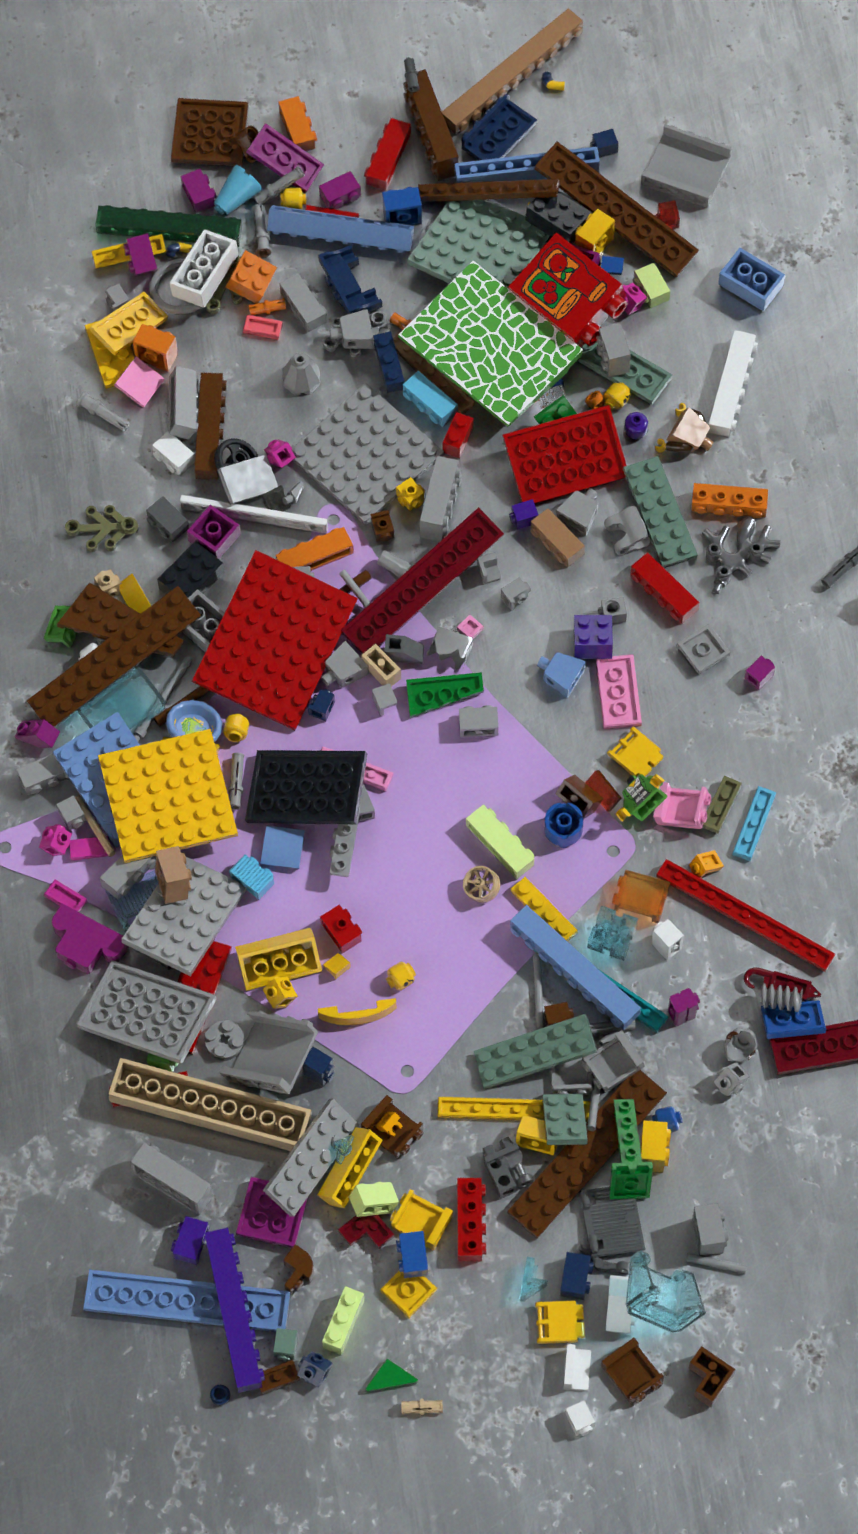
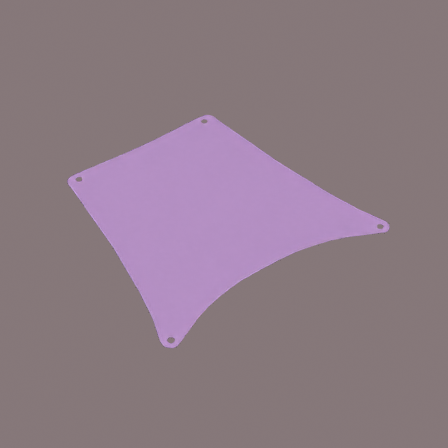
M339 504L325 505L319 510L317 517L327 519L330 515H337L340 520L339 523L336 525L328 523L327 533L335 528L344 527L353 543L354 553L314 569L311 572H314V578L340 589L346 585V582L339 575L344 569L352 579L364 570H367L372 579L359 588L370 603H372L395 582V579L387 569L377 564L379 558L374 553L352 514ZM312 531L309 541L318 535H325V533ZM353 592L349 593L350 595L356 597ZM359 599L346 625L365 609ZM418 612L394 635L406 636L423 644V664L394 662L401 669V679L391 687L397 699V705L384 709V715L380 716L372 698V689L382 685L370 672L367 676L345 687H341L336 681L329 686L324 684L321 679L327 673L326 669H324L295 731L223 696L215 694L206 704L212 706L218 712L223 723L221 735L214 743L220 744L218 759L228 797L230 794L228 787L231 781L232 754H244L243 793L241 794L240 809L232 810L238 836L180 850L186 857L230 877L229 870L244 854L249 858L250 856L254 857L259 862L261 868L269 869L274 875V885L260 900L246 890L214 939L216 942L232 946L221 978L281 1017L287 1018V1016H291L296 1020H309L318 1031L315 1038L316 1041L365 1072L388 1090L400 1094L411 1092L429 1075L497 993L535 954V951L529 949L520 936L516 937L510 930V920L525 907L511 892V888L526 877L569 920L625 865L634 854L636 848L633 836L601 805L598 806L595 813L583 818L582 836L575 844L561 848L548 840L544 831L546 812L556 803H565L555 793L564 779L572 775L495 699L484 685V693L410 718L407 679L473 673L466 664L464 666V663L456 670L452 657L440 660L437 652L427 655L437 631L421 612ZM341 633L332 654L346 641L361 657L362 653ZM385 643L379 647L383 652L385 650ZM320 689H327L335 695V704L327 721L308 715V706L311 704L314 695H318ZM490 705L497 707V736L460 737L459 709L466 706L481 708ZM232 714H241L249 721L247 737L237 743L229 741L223 734L225 720ZM322 746L334 751H366L368 754L366 763L393 772V777L387 791L364 784L375 810V818L358 821L349 877L330 875L332 861L330 849L331 845L334 846L335 844L333 832L334 828L338 827V824L247 823L245 821L257 750L321 751ZM483 804L487 809L491 808L495 812L496 818L500 822L503 821L508 826L509 832L513 836H518L522 842L521 845L525 849H530L535 856L534 866L517 880L466 826V818ZM58 810L0 832V844L2 842H9L11 844L10 852H0V866L52 884L56 879L87 898V903L115 916L130 926L159 884L154 867L151 870L149 869L144 874L143 879L138 883L136 882L131 887L129 893L122 896L119 900L101 886L100 877L122 856L121 847L119 846L115 849L109 838L108 841L116 852L112 857L106 856L71 861L70 845L66 849L65 855L52 856L39 848L43 831L46 827L55 826V824L64 826L68 832L72 833L70 840L96 837L87 820L79 828L68 830ZM96 820L104 835L107 836L102 827L100 826V824L98 823V821ZM266 826L305 830L300 869L261 864ZM617 846L620 851L619 855L616 857L609 856L607 854L608 847ZM475 866L490 868L500 879L498 895L489 902H477L464 891L463 879L465 874ZM486 871L479 872L481 878ZM491 873L489 874L487 880L493 879ZM470 884V890L475 887L474 884ZM479 890L473 894L474 897H479ZM483 891V896L487 895L489 892ZM339 904L343 909L346 908L352 917L350 920L353 924L357 923L362 930V941L344 953L340 952L320 923V916ZM311 927L322 971L289 980L298 996L285 1008L273 1009L263 991L265 986L246 991L237 958L236 946ZM339 953L350 962L351 968L335 979L323 964ZM400 961L409 963L416 973L414 983L401 991L395 987L391 988L386 981L388 977L387 970ZM396 998V1010L379 1020L366 1024L337 1025L320 1020L318 1017V1008L337 1006L338 1013L374 1009L377 1008L376 1001ZM403 1066H412L414 1073L411 1077H404L401 1074Z

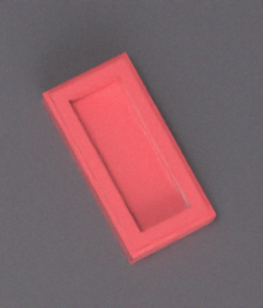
M247 315L243 333L279 340L283 321Z

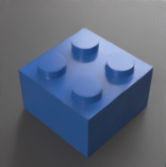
M406 187L405 189L382 192L385 222L411 226L422 224V205L418 187Z

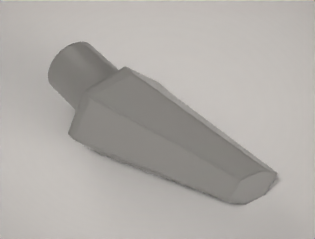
M302 481L287 492L288 496L282 498V502L285 505L290 502L291 504L297 503L303 489Z

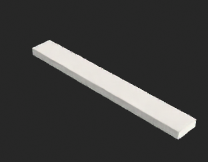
M181 495L180 499L182 510L203 513L209 505H212L229 518L325 534L328 531V520L324 518L240 504L230 505L228 502Z

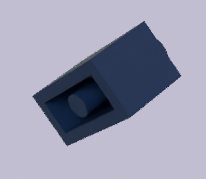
M312 1047L302 1066L303 1075L324 1087L326 1082L330 1083L335 1075L333 1058Z
M571 1252L566 1253L560 1296L584 1300L585 1294H589L591 1282H587L588 1274L592 1275L594 1263L590 1262L591 1256Z

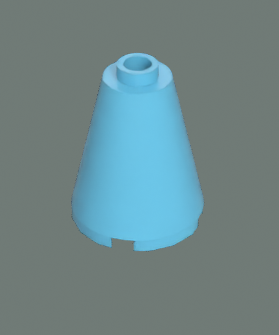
M235 165L214 202V209L221 215H228L262 190V186L251 174L245 173V169Z

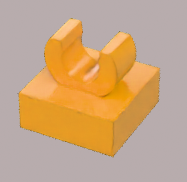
M388 1111L375 1127L379 1131L387 1132L390 1136H395L396 1134L392 1131V1127L395 1125L401 1129L402 1124L398 1122L400 1117L396 1112Z

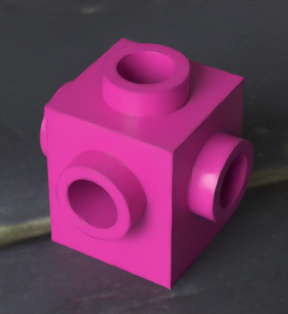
M634 283L627 286L623 285L626 294L624 300L627 301L624 311L628 315L638 311L648 298Z
M275 439L264 449L270 465L280 468L296 458L292 452V447L287 441Z
M59 824L48 826L42 833L39 848L52 856L65 855L66 849L70 845L72 833Z

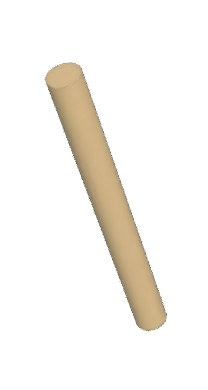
M76 796L75 799L82 809L85 819L109 857L114 856L116 852L81 796Z

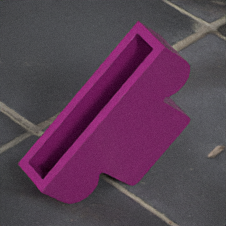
M64 904L60 905L53 916L52 925L54 932L62 937L55 948L57 958L64 961L71 969L77 968L86 974H90L102 955H104L108 963H111L112 960L120 962L129 946L122 943L123 935Z

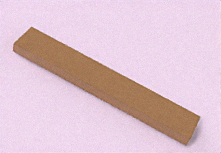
M398 334L393 337L397 353L416 372H421L457 403L458 413L464 414L475 406V402L460 387L402 341Z

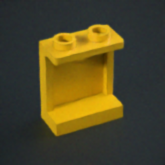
M410 1189L408 1194H403L399 1203L401 1204L399 1210H395L391 1215V1228L399 1233L423 1231L425 1246L435 1250L453 1218V1210L447 1207L442 1209L415 1195L414 1191Z

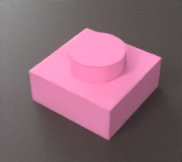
M471 615L457 626V631L473 639L484 629V626Z

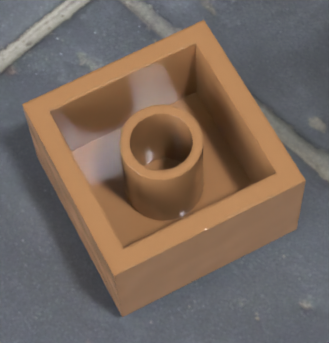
M179 846L156 851L155 874L165 904L188 899V891H191L190 869H186V857L184 853H181Z

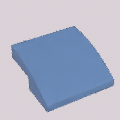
M266 826L261 864L300 869L305 830Z

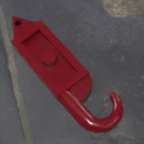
M759 967L750 968L744 974V982L751 989H754L755 986L750 983L749 977L751 975H758L764 977L763 982L766 984L767 989L773 984L774 990H777L778 986L781 985L782 991H785L786 987L789 986L790 992L793 991L794 987H797L798 993H800L803 988L802 1001L804 1002L821 997V993L808 980Z

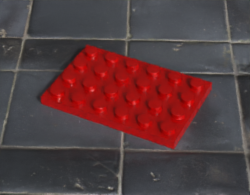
M609 405L502 435L521 503L533 499L535 504L574 493L575 491L626 478L623 467L627 465Z

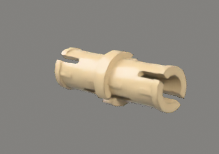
M420 1399V1401H401L402 1414L420 1413V1415H424V1413H443L442 1400L424 1401V1399Z

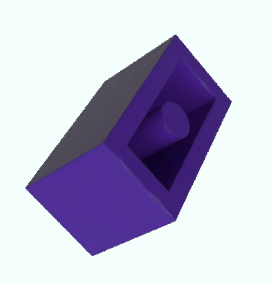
M185 1216L184 1222L180 1221L177 1233H179L178 1239L174 1240L171 1246L174 1259L197 1266L206 1241L205 1232H209L210 1229L208 1222Z

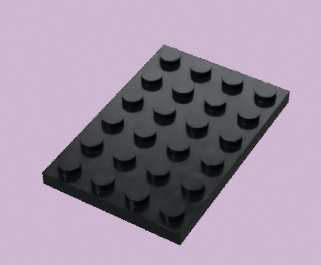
M257 750L245 821L247 823L356 825L367 752Z

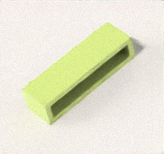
M483 804L466 818V826L516 880L534 866L535 856L528 848L525 849L521 845L522 842L518 836H513L509 832L508 826L496 818V814L491 808L487 809Z

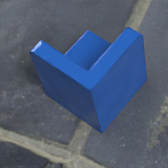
M602 256L601 268L609 274L622 275L624 258Z

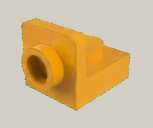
M713 850L697 854L690 862L689 867L694 875L703 878L707 873L721 870L724 865L716 851Z

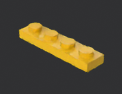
M162 234L149 237L153 255L166 253ZM126 243L91 251L95 268L99 269L130 261L129 255H125L123 245Z
M526 877L511 888V892L524 906H529L567 942L578 933V930Z

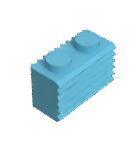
M244 854L229 870L230 877L245 886L246 890L258 900L274 885L273 873L267 868H261L259 862L252 856L249 858Z

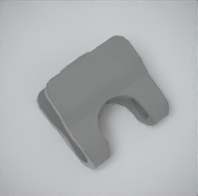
M630 506L605 519L604 525L607 531L622 530L626 532L624 538L617 541L614 545L617 555H626L650 546L647 529L637 507Z

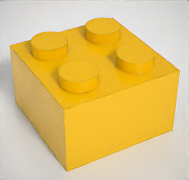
M599 209L593 214H589L586 223L583 226H579L575 232V245L598 252L601 255L614 239L615 219Z
M643 1120L641 1138L642 1162H652L653 1172L663 1173L664 1166L668 1167L670 1148L666 1147H669L671 1129H667L668 1122Z

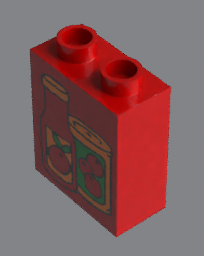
M558 233L554 234L508 286L510 291L581 348L585 343L588 346L597 342L596 336H599L600 326L609 316L616 319L627 306V301L624 300L626 294L622 283Z

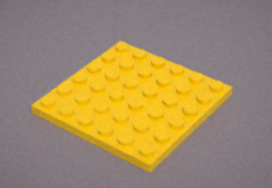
M211 729L98 755L124 863L156 856V851L179 846L180 850L238 836Z

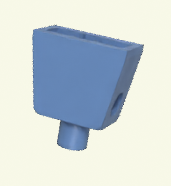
M557 652L552 660L542 656L537 666L545 670L543 680L568 698L585 670V661Z

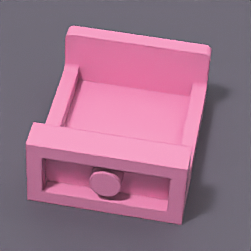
M663 782L660 789L668 797L654 811L653 817L657 825L702 829L703 823H706L707 820L706 808L711 802V794H709L707 788L702 787L701 791L671 788L669 783Z

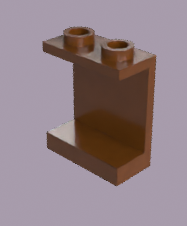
M388 1095L381 1100L361 1123V1128L370 1129L383 1141L380 1145L397 1159L401 1155L405 1156L411 1149L410 1145L413 1141H418L424 1134L423 1123L419 1122L417 1124L393 1105V1099ZM388 1111L396 1112L400 1117L398 1122L402 1124L401 1129L395 1125L392 1127V1131L396 1134L395 1136H390L387 1132L379 1131L375 1127Z

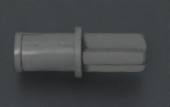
M407 57L404 60V76L407 79L409 92H417L420 89L417 78L419 74L416 71L414 59Z

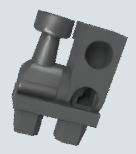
M509 1137L499 1141L502 1150L497 1152L493 1145L483 1147L484 1165L497 1189L500 1199L517 1192V1187L510 1171L515 1170L518 1175L517 1183L520 1188H524L534 1182L531 1174H526L522 1164L523 1156L517 1143L514 1144Z

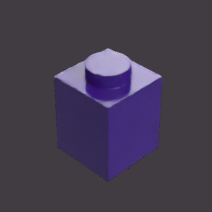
M533 499L512 505L511 513H509L511 523H515L517 530L531 526V521L538 516Z

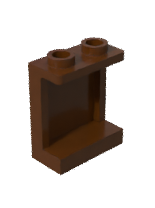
M634 1337L601 1362V1367L630 1404H633L635 1401L636 1403L641 1402L647 1397L646 1393L650 1390L656 1391L663 1385L664 1375L656 1370L639 1348V1343Z

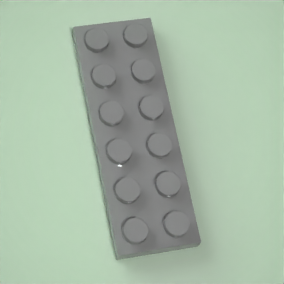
M333 1098L329 1099L263 1191L289 1216H295L343 1149L355 1127L358 1128L359 1124Z

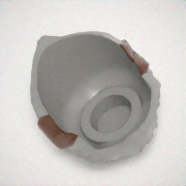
M735 1028L732 1032L728 1033L724 1043V1051L728 1061L745 1062L750 1060L751 1056L756 1053L758 1043L756 1035H754L755 1033L752 1030Z

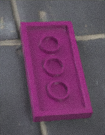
M266 123L246 151V153L280 177H283L299 166L305 176L295 181L292 185L296 188H301L304 194L308 191L324 166L322 162Z

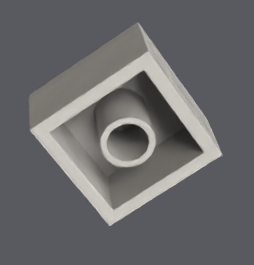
M621 324L599 328V336H596L598 344L596 345V351L598 356L602 357L601 366L603 371L607 372L608 378L629 373L631 353Z
M718 1203L694 1207L692 1221L699 1256L722 1254L728 1241L727 1229H723V1221H725L723 1209H719Z

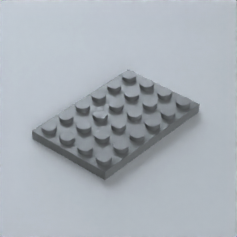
M186 857L185 866L186 869H190L192 880H190L191 891H188V899L165 904L158 884L123 936L122 943L191 976L247 888L240 882Z
M112 960L76 1025L84 1031L182 1064L217 998L216 995Z

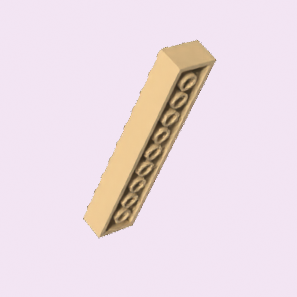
M123 1058L119 1060L108 1094L109 1101L112 1103L292 1151L308 1129L312 1118V1111L310 1109Z

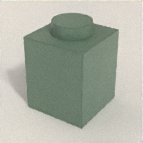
M277 1328L273 1353L274 1357H277L278 1360L289 1361V1359H295L298 1339L296 1330Z

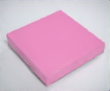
M135 357L114 386L144 408L165 378L138 357Z

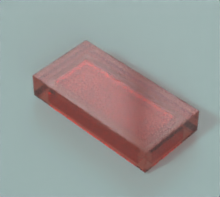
M595 770L585 782L604 798L601 805L607 812L611 811L622 799L600 770Z

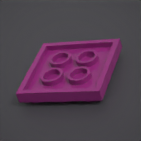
M251 1177L236 1236L292 1248L297 1243L308 1197L295 1216H289L263 1191L269 1181Z

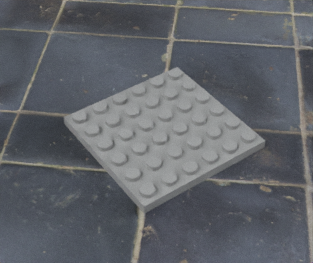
M367 383L292 448V452L296 457L293 461L364 525L371 521L370 514L381 512L397 498L396 486L410 477L416 481L435 464L437 456H444V451Z

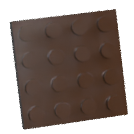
M178 98L171 162L243 166L244 153L237 143L235 136L239 131L247 127L249 102Z

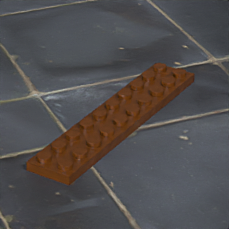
M558 141L535 165L534 169L545 178L558 179L559 188L592 212V214L599 209L615 219L614 231L677 278L698 253L699 249Z
M177 586L26 701L41 720L44 719L53 727H57L202 616L180 587Z
M641 1070L628 1077L597 1111L595 1130L589 1131L587 1129L588 1122L586 1123L587 1144L566 1145L511 1206L507 1213L538 1239L619 1148L614 1100L634 1099L638 1127L666 1096L667 1092Z

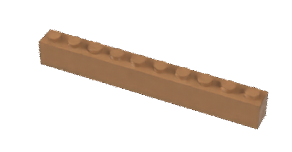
M569 8L444 109L442 114L447 127L457 135L460 131H464L472 121L478 120L481 114L489 108L491 109L500 97H503L511 89L517 88L522 80L529 78L533 71L544 65L545 61L553 58L561 48L568 46L573 38L579 37L583 32V20Z

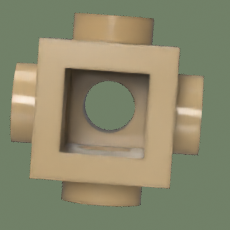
M111 569L101 571L94 577V585L113 597L120 594V578L117 574L114 575Z

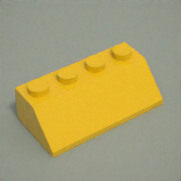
M311 927L235 947L246 991L266 986L273 977H287L290 980L322 971Z

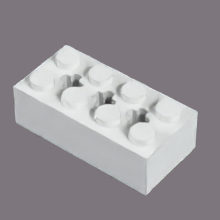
M204 229L170 281L172 296L205 308L239 255L236 241Z

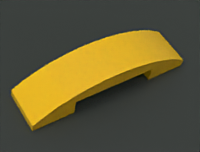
M396 998L376 1001L377 1008L344 1013H338L337 1006L318 1008V1017L320 1020L337 1025L366 1024L379 1020L396 1010Z

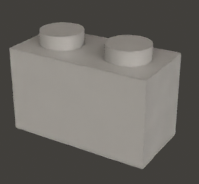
M490 705L481 708L466 706L459 709L460 737L497 736V707Z

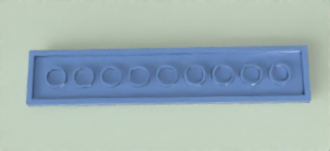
M89 1269L84 1311L224 1326L215 1283ZM241 1286V1290L246 1291L248 1303H244L246 1311L250 1310L252 1322L249 1323L250 1329L276 1332L277 1328L286 1329L290 1291Z

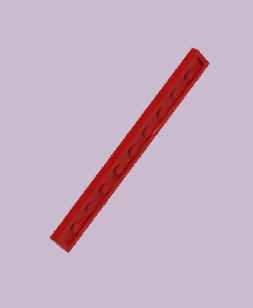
M668 859L665 860L656 874V877L824 972H826L836 955Z

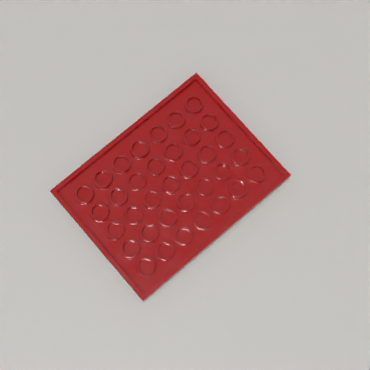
M255 550L192 682L295 731L326 667L325 661L331 656L342 633L341 630L345 627L358 598Z

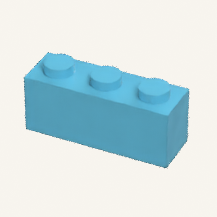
M417 371L403 384L404 397L408 401L414 402L421 412L428 414L431 421L435 424L438 423L443 427L458 412V404L421 372Z

